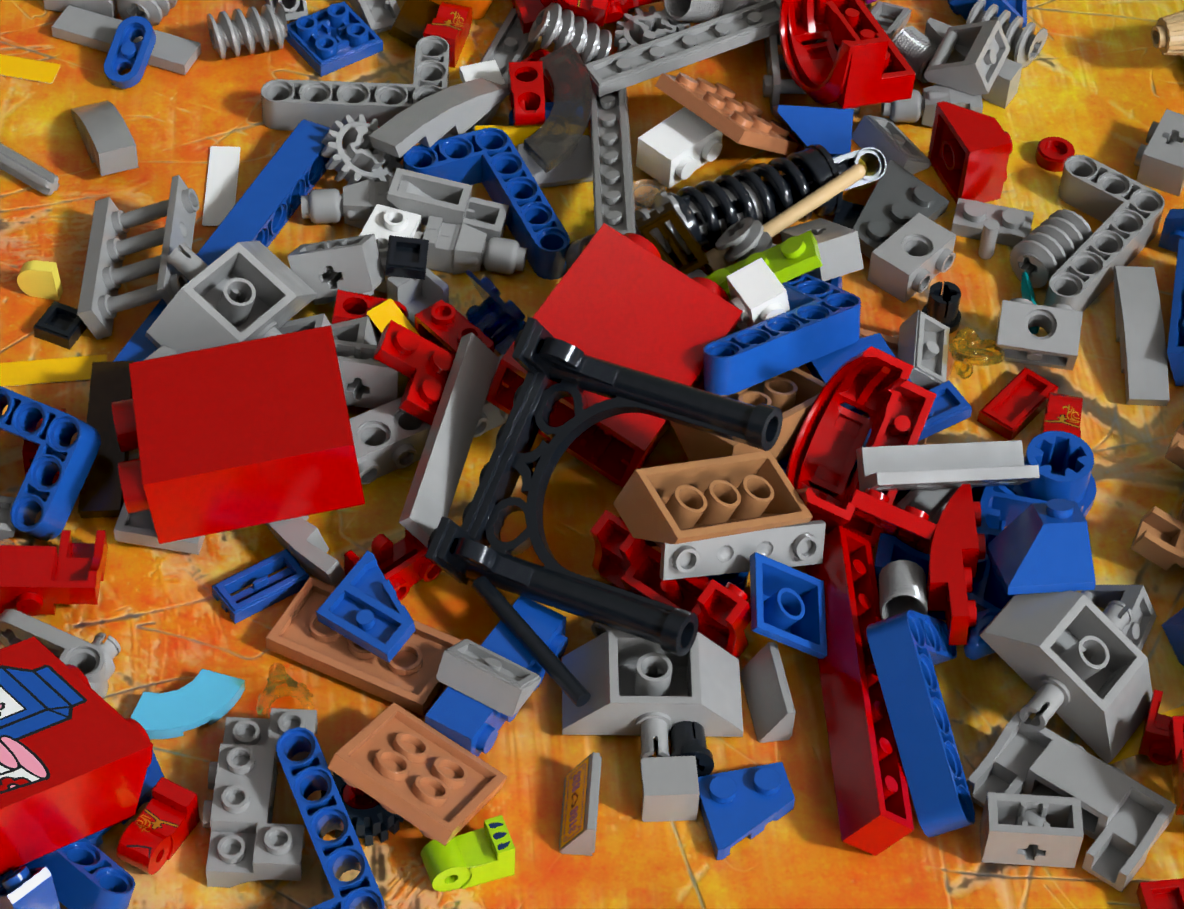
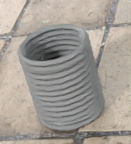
M664 0V6L667 15L673 20L703 23L720 16L723 0Z
M905 27L894 36L892 42L915 71V78L922 83H929L925 79L924 73L939 45L915 27Z
M897 560L888 563L882 568L879 574V612L881 619L883 620L908 610L928 615L926 574L923 568L917 563L908 560Z

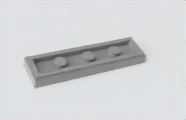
M68 5L51 26L52 36L108 53L116 30L123 20ZM154 30L156 42L148 64L186 75L201 54V43ZM139 36L135 38L133 42H140L143 39V37Z

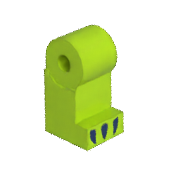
M502 815L484 820V828L454 836L446 846L437 840H432L423 847L420 854L433 889L440 892L459 888L465 889L515 875V846Z

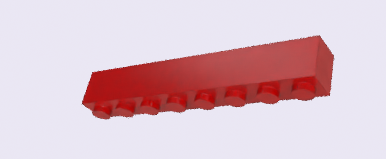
M838 525L825 535L823 563L806 565V572L808 575L824 581L827 656L823 659L818 658L841 839L849 845L876 856L914 831L907 779L867 639V626L882 620L879 612V594L871 541Z

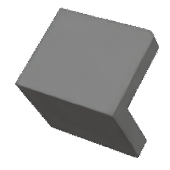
M426 267L425 280L396 276L387 278V299L391 298L394 301L400 302L407 308L408 320L415 328V314L441 299L445 303H449V286Z
M696 756L642 758L640 763L643 790L642 821L697 820L700 792Z

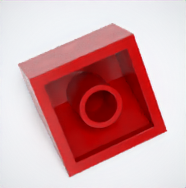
M945 101L938 102L928 159L956 204L958 198L983 203L1001 199L1003 184L1007 179L1006 169L1009 154L1012 153L1013 149L1010 135L1008 132H1004L994 117Z

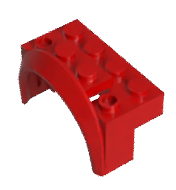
M781 0L779 33L783 57L793 80L815 102L827 105L837 101L842 109L878 103H891L912 97L916 76L915 71L862 0ZM817 39L827 40L825 42L815 43ZM834 44H836L839 47L838 53L836 51Z
M873 346L868 347L841 365L822 388L799 430L786 471V476L813 516L810 521L823 520L826 523L825 534H828L840 525L871 541L872 548L875 547L882 528L853 516L856 507L850 503L856 489L860 490L858 467L849 487L846 489L851 471L857 459L856 449L862 447L870 429L871 434L866 447L917 445L937 395L908 381L914 367L913 365ZM847 403L851 406H854L868 413L870 419L858 413H855L841 406L840 404ZM879 491L890 498L889 504H893L897 491Z

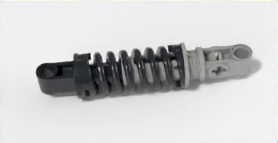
M812 144L802 151L791 153L787 158H774L768 164H755L750 170H737L732 176L721 175L714 181H702L695 188L686 186L681 188L676 194L672 192L666 193V191L657 193L652 203V209L642 208L635 211L636 220L641 217L644 220L649 219L650 212L656 209L660 213L664 210L663 205L671 202L700 246L709 251L712 248L717 249L715 243L734 223L744 218L752 217L755 220H759L762 225L842 172L855 164H859V159L866 163L867 174L844 191L880 179L886 171V158L879 149L874 147H865L832 158L823 146ZM843 191L798 221L807 222L813 213L818 216L837 214L842 207ZM671 221L665 222L689 258H696ZM636 225L637 234L642 236ZM657 227L652 229V232L670 258L678 265L682 264ZM595 234L578 239L569 245L565 255V261L569 268L582 253L583 246H587Z

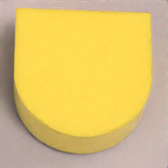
M32 260L23 264L17 277V284L20 289L32 297L59 301L63 288L56 262Z

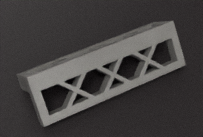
M1022 440L878 446L856 449L859 489L862 492H865L866 488L876 491L958 488L962 484H971V487L1020 485L1040 478L1039 465H1024Z

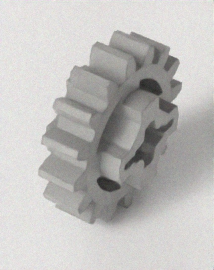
M650 6L649 12H643L640 8H636L635 16L625 13L623 21H617L614 47H618V53L689 28L690 22L671 19L667 15L665 8L662 11H656L654 6Z
M359 114L355 121L350 115H345L341 122L336 120L328 133L322 139V143L326 146L321 151V156L330 158L325 167L328 170L335 169L337 171L334 178L337 182L343 178L348 181L347 185L368 179L374 182L388 181V177L394 176L396 168L403 169V165L399 163L403 156L397 158L372 147L369 135L378 129L377 119L374 118L371 123H366L363 114Z

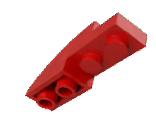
M962 484L948 501L935 528L930 551L927 579L928 611H945L949 645H966L968 628L976 627L977 622L976 601L968 600L967 593L972 592V577H976L978 560L985 559L986 541L984 533H977V527L981 526L980 501H973L971 484Z

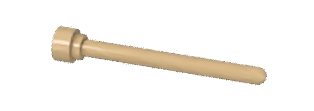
M855 164L763 224V231L768 232L771 237H774L862 179L866 173L864 166ZM730 247L723 250L712 248L706 252L709 263L704 265L709 274L735 264L734 262L737 260L727 262L724 257Z

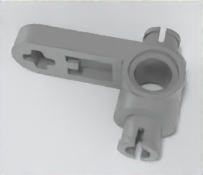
M5 609L0 614V642L7 647L28 638L36 637L65 665L71 664L79 668L86 676L91 688L102 698L106 696L109 688L108 680L115 672L113 659L121 651V646L116 639L109 635L107 640L102 643L106 638V633L100 632L94 637L93 642L89 643L14 609Z

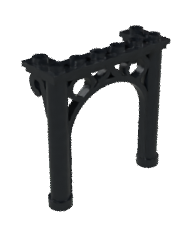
M528 317L524 329L516 336L514 352L512 354V357L527 371V375L523 384L517 388L514 394L513 407L509 417L498 431L496 447L490 461L481 470L480 484L472 502L466 506L463 512L461 527L451 519L442 516L438 527L429 537L428 550L425 557L462 584L467 585L468 581L474 582L478 577L486 576L496 588L660 644L662 650L678 656H684L691 649L697 636L699 621L695 613L576 574L562 567L549 549L543 527V504L550 477L561 456L577 437L594 424L623 413L648 414L768 451L775 445L780 435L783 421L782 411L780 408L764 403L755 406L585 355L582 350L572 344L554 338L536 319ZM583 391L610 399L588 407ZM573 397L575 416L561 426L551 427L549 425V417L555 403L561 398ZM539 430L552 439L549 444L542 440L540 445L531 451ZM520 475L523 483L521 492L527 496V502L518 497H511ZM515 511H523L527 528L514 540L502 542L500 531L507 516ZM533 546L537 556L545 566L514 557V555L521 554Z

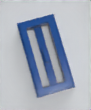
M286 548L212 585V595L217 601H221V607L225 612H230V618L236 624L299 592L309 579V575ZM288 566V568L268 577V575ZM253 583V586H251V587H249V588H247V589H245V590H243V591H241V592H239V593H237V594H235V595H233V596L230 595V594H232V593H234V592H236V591H238V590H240V589H242V588H244V587H246V586H248V585H250V584Z

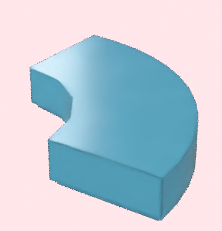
M202 669L192 682L178 690L164 693L143 692L130 718L142 725L149 739L184 736L183 732L206 723L211 725L226 715L245 691V680Z

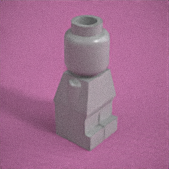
M936 84L923 88L922 95L918 90L913 89L910 99L881 103V115L889 116L893 122L915 123L921 117L923 125L933 127L938 102L945 101L982 113V95L974 96Z
M388 177V181L374 182L368 179L343 186V194H340V191L336 188L313 189L309 195L301 196L302 219H310L314 224H331L340 222L341 217H344L345 224L363 229L376 204L399 209L387 200V193L393 177Z
M429 215L422 238L429 240L426 264L428 269L456 275L480 271L482 264H484L487 271L512 275L515 270L524 271L527 248L520 247L518 241L496 236L491 237L487 241V234L464 223L457 225L445 223L443 218Z

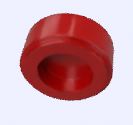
M1047 137L1038 143L1035 160L1045 170L1061 172L1067 158L1074 156L1075 149L1069 141L1063 138Z

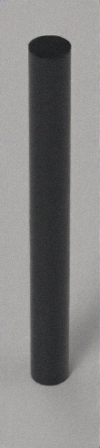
M486 576L478 577L472 584V588L571 701L577 707L585 705L591 697L590 693Z

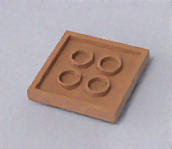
M679 72L677 77L662 73L655 87L737 144L787 156L795 152L799 146L798 142L788 136L790 130L777 121L771 120L767 122L761 118L763 113L761 109L746 101H743L742 104L734 99L736 93L723 84L716 83L714 86L702 78L698 77L697 80H694L690 76Z
M395 702L334 754L328 766V769L339 775L347 785L360 789L378 801L385 810L399 815L419 828L424 836L437 840L444 846L500 791L507 778L506 775Z

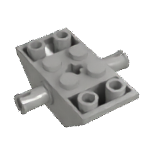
M260 241L237 242L209 266L183 242L179 244L181 250L176 247L170 253L167 263L177 269L189 282L181 287L146 331L145 336L157 348L165 345L177 350V354L281 335L283 333L278 329L313 301L317 293Z
M1072 590L1013 595L979 636L1036 692L1019 712L1022 722L1026 721L1032 713H1035L1036 715L1027 724V727L1040 731L1044 729L1049 719L1056 712L1105 763H1110L1147 717L1153 695L1148 657L1122 632L1124 627L1133 619L1131 609L1128 608L1118 618L1117 615L1126 606L1125 603L1118 600L1110 601L1102 612L1085 594Z
M608 630L562 657V663L591 695L585 705L577 707L562 690V735L641 736L640 760L645 757H652L654 752H656V757H670L668 746L669 731L675 724L682 721H692V724L693 722L701 724L706 737H743L739 659L699 632H697L691 649L684 656L662 650L660 644L620 630Z

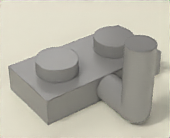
M958 198L951 232L956 234V236L980 240L978 254L982 259L988 260L994 254L996 243L1014 247L1025 236L1030 234L1034 212Z

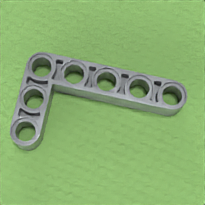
M426 36L417 42L413 84L286 79L268 81L261 88L263 123L270 129L293 131L302 120L306 119L331 128L336 120L341 122L345 115H350L355 121L359 114H363L366 122L371 123L375 118L378 120V126L381 127L395 115L423 98L449 87V44L444 38L439 36Z
M1074 155L1065 161L1059 186V196L1065 203L1103 222V224L1051 276L1043 306L1050 307L1053 304H1065L1071 306L1073 310L1084 312L1114 280V266H1127L1156 236L1165 201L1157 191L1085 155Z

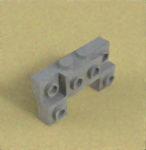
M271 708L270 719L226 717L223 743H220L218 762L210 761L208 789L214 790L213 800H205L203 807V828H211L206 864L207 887L231 888L242 883L258 880L301 881L302 849L305 848V825L272 823L278 775L277 762H280L277 756L276 745L280 736L292 728H306L313 732L314 735L317 734V710ZM300 752L294 755L291 760L301 761L307 758L310 752Z
M1017 711L1007 723L987 756L967 779L972 801L984 808L987 792L1081 798L1083 833L1095 840L1086 852L1082 869L1118 891L1123 892L1145 863L1151 847L1172 821L1177 805L1130 778L1121 769L1108 765L1088 753L1082 746L1071 743L1048 728L1044 727L1043 730L1037 731L1027 727V724L1032 719L1028 717L1026 721L1022 722L1019 711Z

